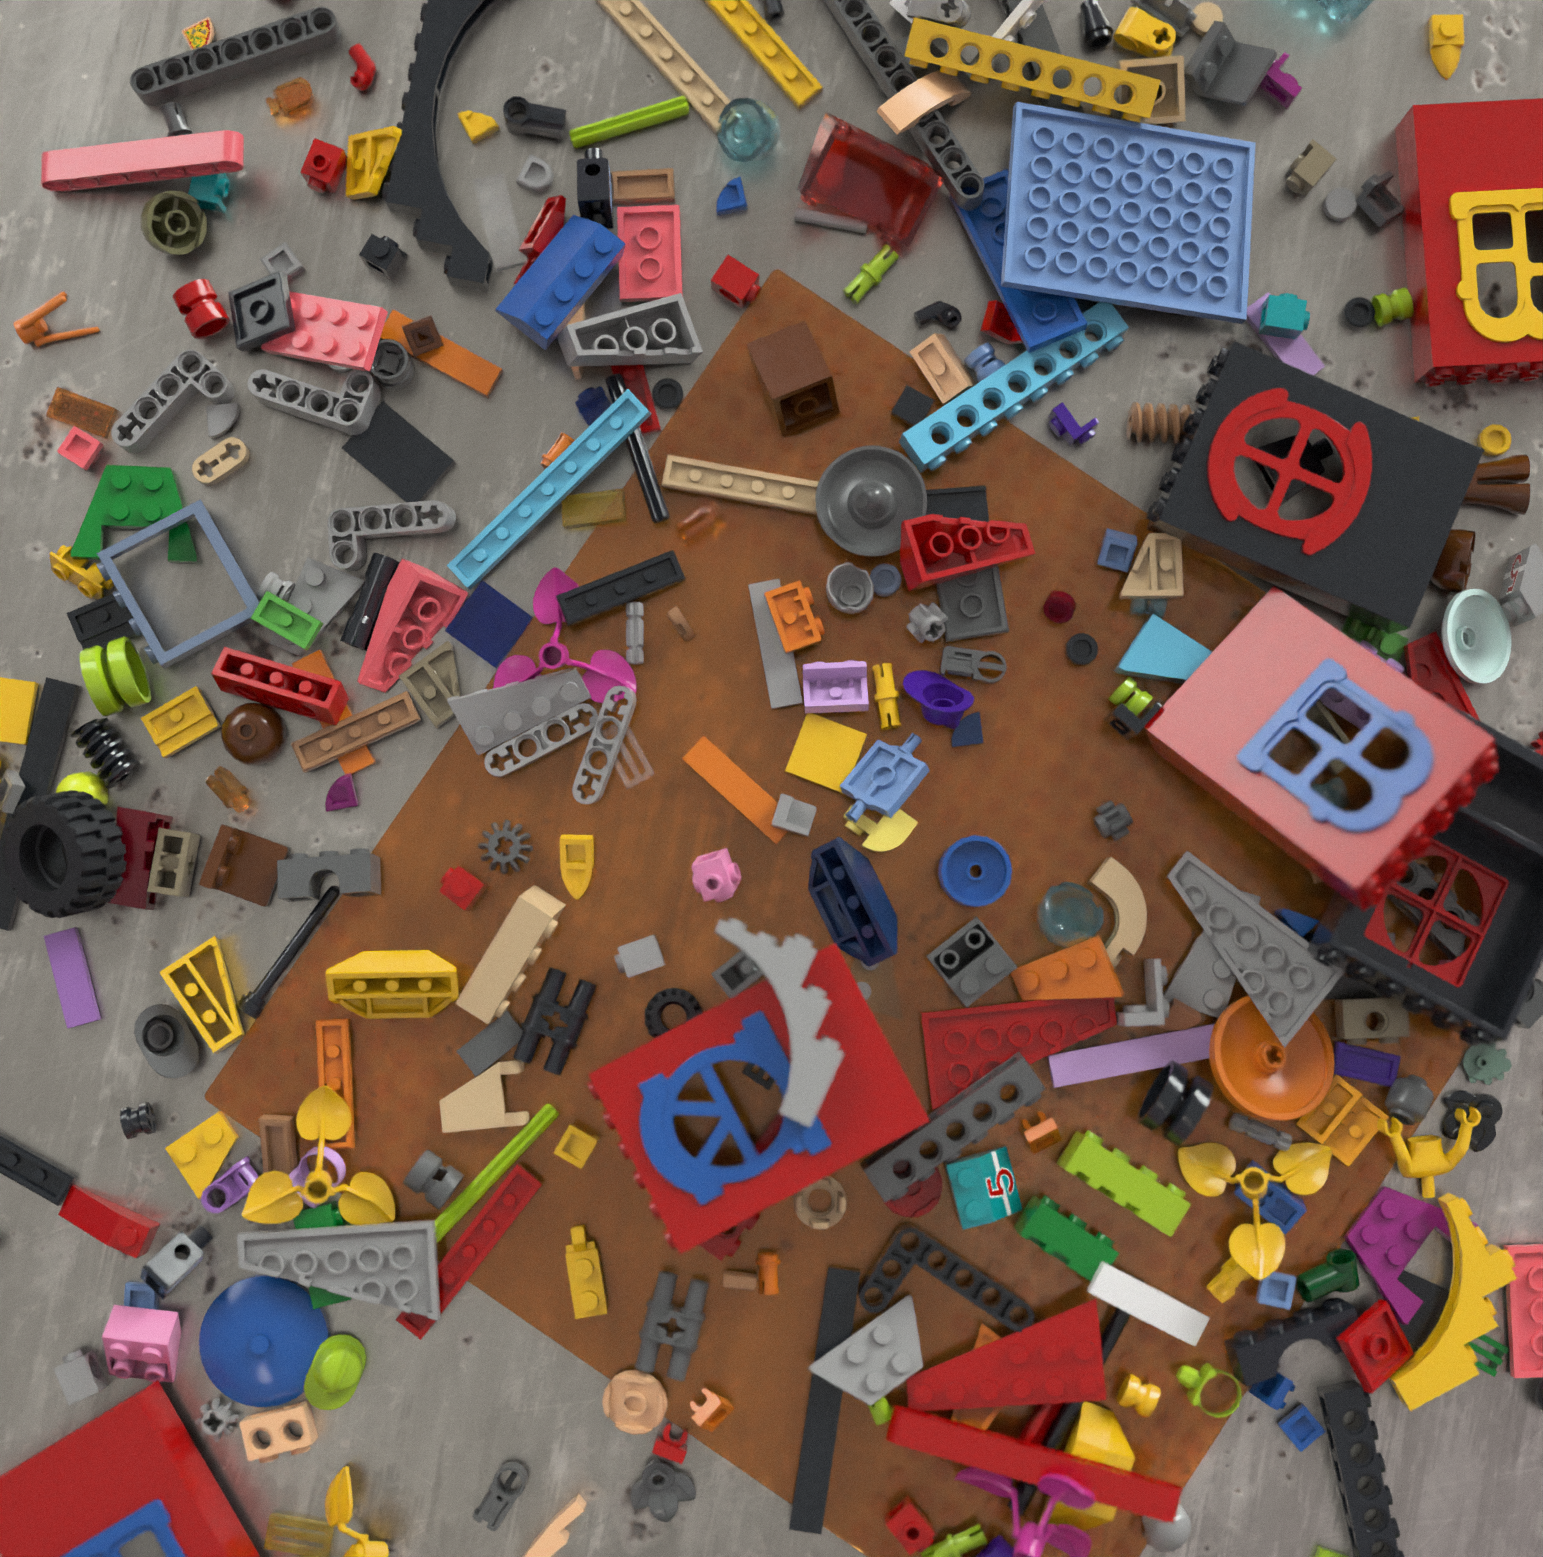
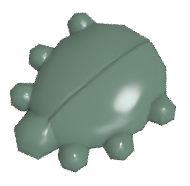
M1495 1042L1487 1045L1478 1044V1046H1471L1463 1058L1464 1070L1469 1075V1081L1476 1083L1477 1080L1484 1081L1486 1085H1490L1494 1077L1498 1080H1503V1072L1509 1071L1512 1067L1511 1061L1504 1058L1507 1054L1506 1050L1500 1049L1497 1051L1495 1049Z

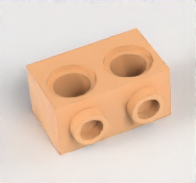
M308 1400L251 1414L239 1422L248 1461L259 1459L260 1463H266L279 1458L278 1454L291 1451V1455L309 1451L311 1449L310 1445L318 1439L311 1404ZM290 1422H296L302 1427V1436H294L290 1432ZM258 1431H266L271 1437V1443H261L257 1437Z

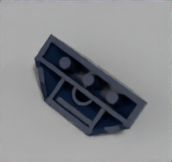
M840 837L812 850L808 890L837 947L852 957L863 961V964L868 967L896 955L897 915L870 860Z

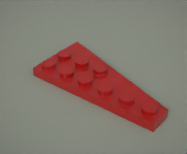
M1114 997L1033 1000L920 1013L931 1109L942 1106L1017 1052L1031 1065L1046 1056L1057 1053L1072 1044L1083 1041L1117 1025Z

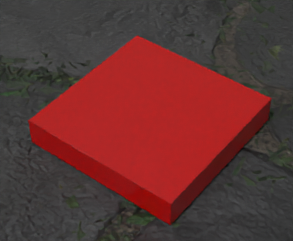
M1378 1299L1336 1338L1364 1392L1371 1394L1414 1355L1388 1302L1382 1299Z

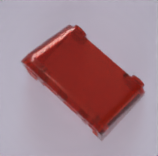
M826 112L818 128L797 191L801 194L800 199L813 207H817L818 203L824 205L827 203L876 227L883 233L881 239L890 245L897 247L901 243L909 247L945 178L923 160Z

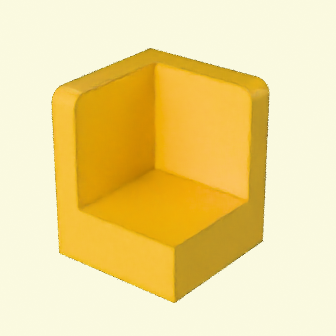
M569 1124L553 1153L582 1169L598 1144L600 1137L597 1135L592 1136L573 1124Z

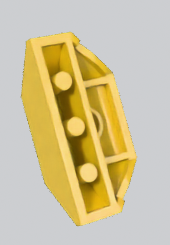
M429 950L363 951L327 969L325 972L329 1001L335 1004L339 1003L349 1011L366 1019L431 1018L448 1004L459 998L457 968Z
M1084 1401L1075 1418L1064 1452L1131 1471L1135 1457L1114 1412ZM1050 1495L1047 1496L1042 1513L1038 1521V1525L1040 1524L1042 1517L1045 1513V1510L1052 1497ZM1057 1501L1047 1524H1054L1056 1526L1066 1524L1081 1531H1086L1113 1521L1117 1508L1094 1502L1093 1506L1088 1509H1077Z

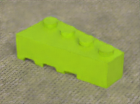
M1076 1130L1056 1163L1064 1170L1077 1176L1086 1184L1102 1192L1122 1207L1130 1210L1147 1223L1171 1237L1191 1206V1203L1183 1199L1186 1193L1171 1183L1166 1188L1156 1182L1159 1175L1143 1165L1139 1170L1129 1164L1131 1157L1119 1149L1114 1148L1111 1153L1101 1146L1104 1140L1091 1131L1087 1130L1083 1135Z

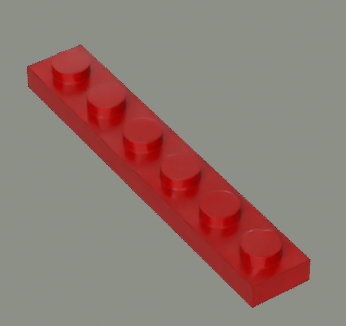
M519 1163L438 1264L440 1315L543 1185L542 1181ZM403 1311L395 1319L420 1340L436 1322V1320L429 1319L427 1316Z

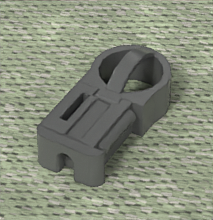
M946 646L942 651V662L940 665V674L942 676L945 675V672H948V674L972 676L973 681L994 684L1000 681L1007 669L1004 657L994 651L985 652ZM986 657H993L1000 661L1001 664L979 661ZM979 668L1002 672L999 677L987 679L980 674Z
M507 1462L498 1469L487 1495L480 1504L479 1509L476 1507L473 1513V1519L479 1523L485 1520L488 1523L486 1527L491 1531H496L514 1502L523 1493L527 1485L528 1474L521 1464ZM505 1471H512L502 1486L500 1475ZM519 1475L521 1487L517 1490H509L515 1478Z

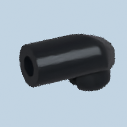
M936 301L914 312V317L920 327L933 320L946 326L954 327L962 319L958 308L943 301Z

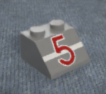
M1536 543L1512 555L1508 560L1499 601L1507 620L1512 622L1514 626L1543 614V554Z

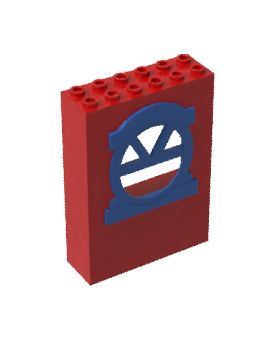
M836 943L816 952L800 987L807 989L808 985H812L827 993L825 999L831 1002L814 1039L820 1041L821 1037L825 1036L840 1043L838 1050L844 1052V1055L811 1127H807L784 1116L782 1127L775 1141L760 1156H758L711 1064L724 1060H741L753 1063L773 1077L784 1099L791 1066L790 1034L784 1010L767 979L588 1074L591 1081L587 1083L591 1095L595 1101L598 1099L602 1101L606 1111L602 1112L607 1126L610 1130H617L621 1138L617 1145L625 1160L631 1158L637 1169L632 1172L636 1183L641 1190L647 1189L652 1199L648 1202L649 1208L656 1220L662 1218L667 1228L663 1232L664 1237L671 1250L677 1248L680 1255L930 1121ZM696 1072H699L715 1103L678 1101L677 1096L687 1080ZM674 1115L723 1116L698 1157H692L678 1141L673 1125ZM730 1131L745 1159V1163L732 1167L712 1166V1158Z

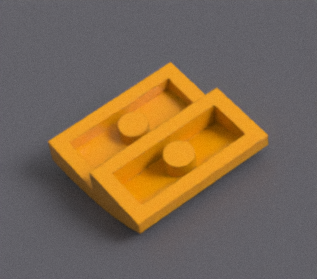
M1336 1074L1324 1099L1316 1108L1303 1115L1296 1125L1318 1144L1330 1147L1332 1155L1349 1168L1379 1131L1377 1121L1379 1119L1387 1121L1389 1116Z

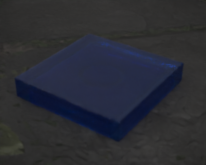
M482 580L445 631L497 669L534 618Z

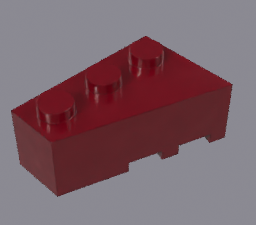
M117 806L116 826H120L123 833L120 836L121 841L126 846V853L123 854L124 861H126V870L121 874L124 879L120 888L116 890L117 893L108 903L144 910H154L158 893L148 892L147 889L159 828L171 829L172 816Z

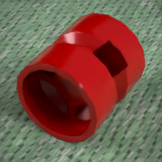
M208 279L191 281L177 289L173 294L172 298L179 312L186 316L185 323L194 338L200 339L212 336L229 324L230 319L222 304L215 302L218 296Z

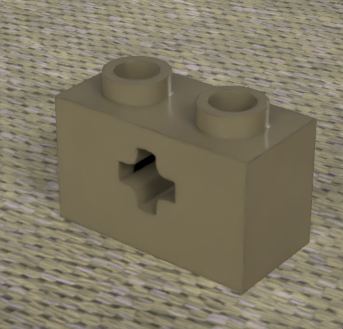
M159 828L148 892L189 897L200 841L199 834Z

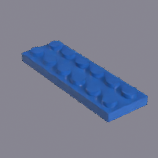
M1008 169L983 178V200L976 209L964 210L960 208L951 194L950 200L1028 353H1031L1087 329V322L1073 297L1001 286L1009 174ZM966 187L962 192L966 195H973L977 190L972 187Z

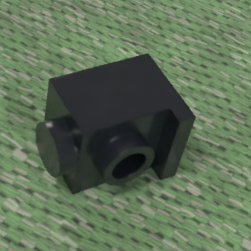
M371 234L359 256L366 267L393 281L408 254L400 250L399 244L384 235L382 238Z

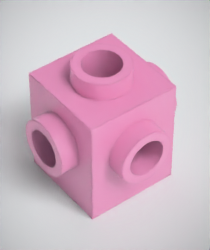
M727 848L698 856L691 866L694 873L692 876L694 888L697 893L702 894L704 902L715 899V902L725 901L733 896V893L740 884V869L736 862L732 863Z

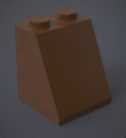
M805 321L790 325L785 329L765 337H760L746 344L752 366L782 437L840 414L832 374Z

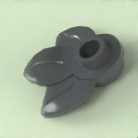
M653 1460L645 1466L642 1472V1479L632 1487L630 1494L634 1509H642L649 1506L652 1515L662 1522H669L673 1519L678 1509V1502L692 1501L696 1497L695 1488L690 1478L685 1474L674 1472L671 1465L663 1460ZM656 1475L664 1477L662 1480H653V1477Z

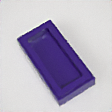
M1335 1041L1333 1049L1334 1074L1388 1087L1393 1085L1394 1080L1397 1078L1401 1056Z

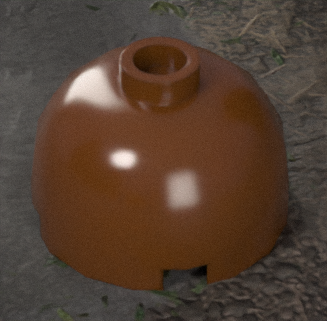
M1451 529L1431 577L1433 584L1451 592L1459 593L1466 590L1472 566L1471 557L1475 548V531Z
M246 703L235 707L226 716L222 724L221 739L226 751L235 760L250 766L273 762L282 753L287 743L286 724L282 716L275 709L262 703Z

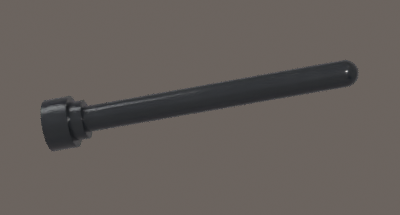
M333 885L328 888L253 992L249 991L247 995L243 994L236 1006L254 1019L260 1016L264 1010L263 1005L266 1002L264 998L340 895L339 887Z

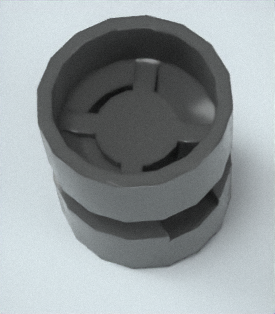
M384 339L378 343L370 371L381 386L388 390H399L411 383L415 367L401 343L391 339Z
M427 1149L410 1170L402 1184L416 1194L425 1193V1200L440 1210L465 1175L451 1165L444 1167L442 1165L443 1159Z

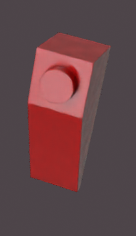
M71 1185L58 1214L105 1245L136 1259L148 1253L161 1224L76 1185Z

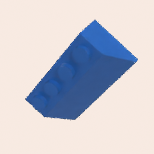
M573 215L502 300L495 311L546 351L622 258L626 244L602 224Z

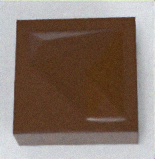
M432 315L402 325L414 357L444 346Z

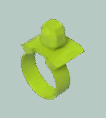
M1209 1363L1204 1364L1200 1371L1188 1365H1182L1179 1368L1176 1378L1189 1389L1187 1399L1193 1406L1198 1405L1205 1413L1216 1418L1226 1417L1234 1413L1239 1407L1242 1398L1241 1388L1237 1380L1227 1371L1215 1369ZM1217 1373H1222L1234 1380L1237 1396L1234 1404L1229 1409L1213 1413L1201 1406L1200 1393L1203 1385L1209 1379L1215 1377Z

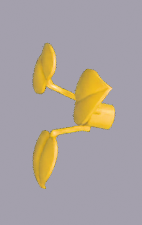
M321 1086L312 1091L300 1105L296 1117V1126L301 1137L307 1140L319 1138L315 1171L308 1174L304 1187L301 1185L293 1187L292 1179L283 1172L270 1171L260 1175L250 1187L242 1212L243 1218L263 1224L284 1223L295 1218L303 1208V1199L297 1192H300L302 1196H305L312 1203H322L328 1199L329 1195L334 1196L337 1192L345 1191L339 1198L338 1207L341 1216L347 1222L354 1225L394 1221V1198L390 1188L381 1177L370 1172H359L351 1179L350 1186L342 1184L332 1187L331 1176L322 1170L325 1139L337 1140L343 1137L349 1130L352 1119L347 1103L330 1087Z
M1203 1143L1192 1147L1180 1148L1178 1159L1182 1174L1190 1187L1198 1194L1206 1197H1218L1224 1193L1227 1182L1230 1184H1241V1191L1244 1196L1252 1200L1254 1225L1242 1224L1233 1231L1229 1240L1230 1253L1235 1262L1254 1279L1263 1280L1270 1276L1278 1268L1284 1256L1285 1238L1281 1229L1276 1224L1266 1223L1260 1225L1259 1199L1267 1193L1268 1182L1282 1183L1285 1181L1287 1188L1297 1195L1308 1196L1318 1192L1324 1186L1328 1177L1332 1149L1316 1143L1291 1144L1287 1151L1280 1150L1273 1159L1274 1169L1281 1176H1271V1174H1265L1259 1168L1252 1167L1246 1169L1242 1175L1238 1174L1232 1178L1231 1176L1236 1170V1160L1227 1147L1218 1143Z
M350 1466L343 1467L330 1483L325 1497V1514L328 1524L332 1527L338 1525L340 1532L358 1540L356 1544L351 1545L343 1557H388L389 1551L386 1542L368 1541V1534H360L346 1527L345 1524L349 1523L352 1516L353 1498Z

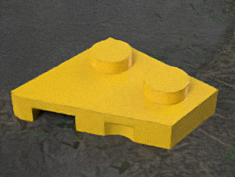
M389 126L348 136L346 197L357 200L378 194L402 135L401 129Z
M219 1111L165 1148L198 1199H201L203 1191L213 1182L216 1174L220 1172L229 1151H232L239 1136L223 1112Z

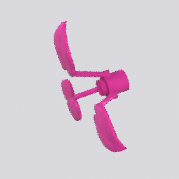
M554 567L541 579L533 598V610L537 619L543 624L556 622V628L553 636L550 638V643L545 644L540 649L539 666L536 668L534 661L528 656H510L498 667L493 689L516 681L523 682L535 679V677L541 676L539 673L545 667L555 669L563 667L565 664L588 670L582 679L591 694L590 699L598 703H603L607 692L615 686H625L636 693L637 683L631 666L617 652L598 650L593 654L589 665L570 659L568 649L563 644L558 643L562 621L565 622V619L557 603L556 596L580 586L561 569ZM622 692L621 695H615L614 701L623 699L625 692Z
M972 1466L955 1476L954 1480L971 1484L997 1496L1012 1497L1014 1523L1012 1537L1017 1539L1013 1557H1041L1046 1541L1071 1557H1087L1089 1555L1092 1541L1085 1532L1066 1524L1058 1526L1047 1524L1057 1501L1077 1509H1088L1093 1506L1095 1501L1094 1495L1072 1480L1052 1474L1043 1476L1039 1481L1038 1488L1040 1491L1052 1496L1039 1525L1026 1523L1025 1527L1020 1529L1018 1491L1012 1487L1013 1481L1010 1477Z

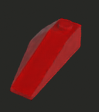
M930 514L901 522L900 564L909 591L947 582L1036 554L1025 523L996 520L986 522L971 520V518L960 517L958 519L948 518L938 514Z

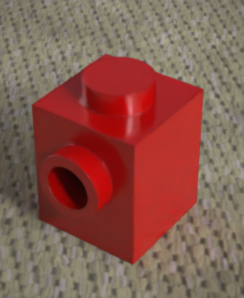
M314 138L300 171L307 186L319 193H324L325 190L336 193L347 167V155L344 149Z
M458 865L456 869L449 868L440 880L443 886L439 892L464 911H470L489 885L465 867Z
M909 1495L883 1516L886 1527L910 1556L916 1551L919 1553L923 1552L933 1543L934 1539L932 1537L936 1535L934 1526Z

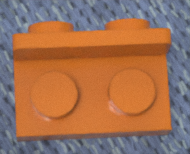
M799 580L764 593L785 654L813 644L814 646L821 644V635H824L825 631L820 617H813L810 606L814 605V600L809 587L803 588Z

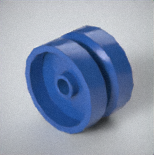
M973 835L959 839L945 850L939 860L938 878L940 886L949 899L961 906L979 907L991 904L1004 895L1011 882L1012 866L1009 855L999 843L989 837ZM977 865L980 867L978 870L979 877L976 878L970 875L971 866Z

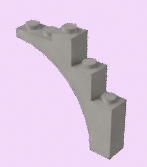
M729 917L728 921L725 922L720 919L714 931L715 935L736 946L758 966L772 985L784 1010L790 1034L791 1066L788 1087L779 1113L807 1127H811L844 1055V1052L838 1050L840 1043L825 1036H822L820 1041L814 1039L831 1002L825 999L827 993L812 985H808L807 989L800 987L817 952L816 949L812 948L814 942L795 934L794 938L786 936L780 948L776 946L777 939L763 932H759L758 936L746 932L747 925Z

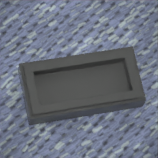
M506 1011L501 1019L497 1018L456 1052L474 1075L478 1076L519 1043L523 1030L510 1012Z

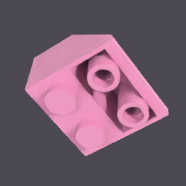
M114 1305L102 1336L109 1375L121 1379L138 1378L146 1379L150 1382L158 1380L159 1382L173 1383L181 1337L179 1313Z

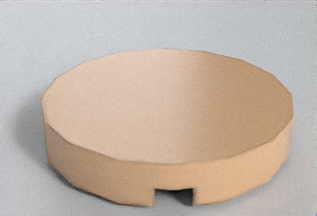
M625 1370L615 1375L605 1388L602 1399L604 1413L609 1419L610 1417L615 1423L614 1426L620 1431L632 1435L646 1434L652 1431L663 1420L668 1405L666 1391L661 1383L649 1373L640 1370Z

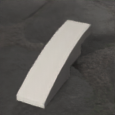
M1101 1261L1087 1288L1089 1293L1193 1346H1196L1210 1319L1209 1316L1103 1261Z

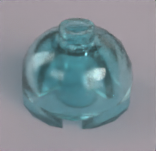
M754 98L734 99L725 106L719 116L718 123H722L721 134L717 133L718 141L722 151L734 161L749 163L763 160L774 151L779 142L781 134L779 119L775 111L763 101Z
M1062 882L1059 886H1051L1044 894L1037 908V924L1042 934L1055 945L1065 948L1072 947L1094 937L1100 930L1104 922L1101 905L1097 909L1096 904L1092 901L1095 896L1084 887L1071 882Z

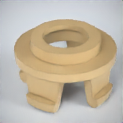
M826 1176L796 1192L793 1204L798 1218L812 1229L825 1230L835 1225L842 1218L846 1210L847 1198L841 1184L834 1178ZM824 1189L829 1192L832 1203L828 1210L818 1213L810 1208L808 1198L812 1191Z

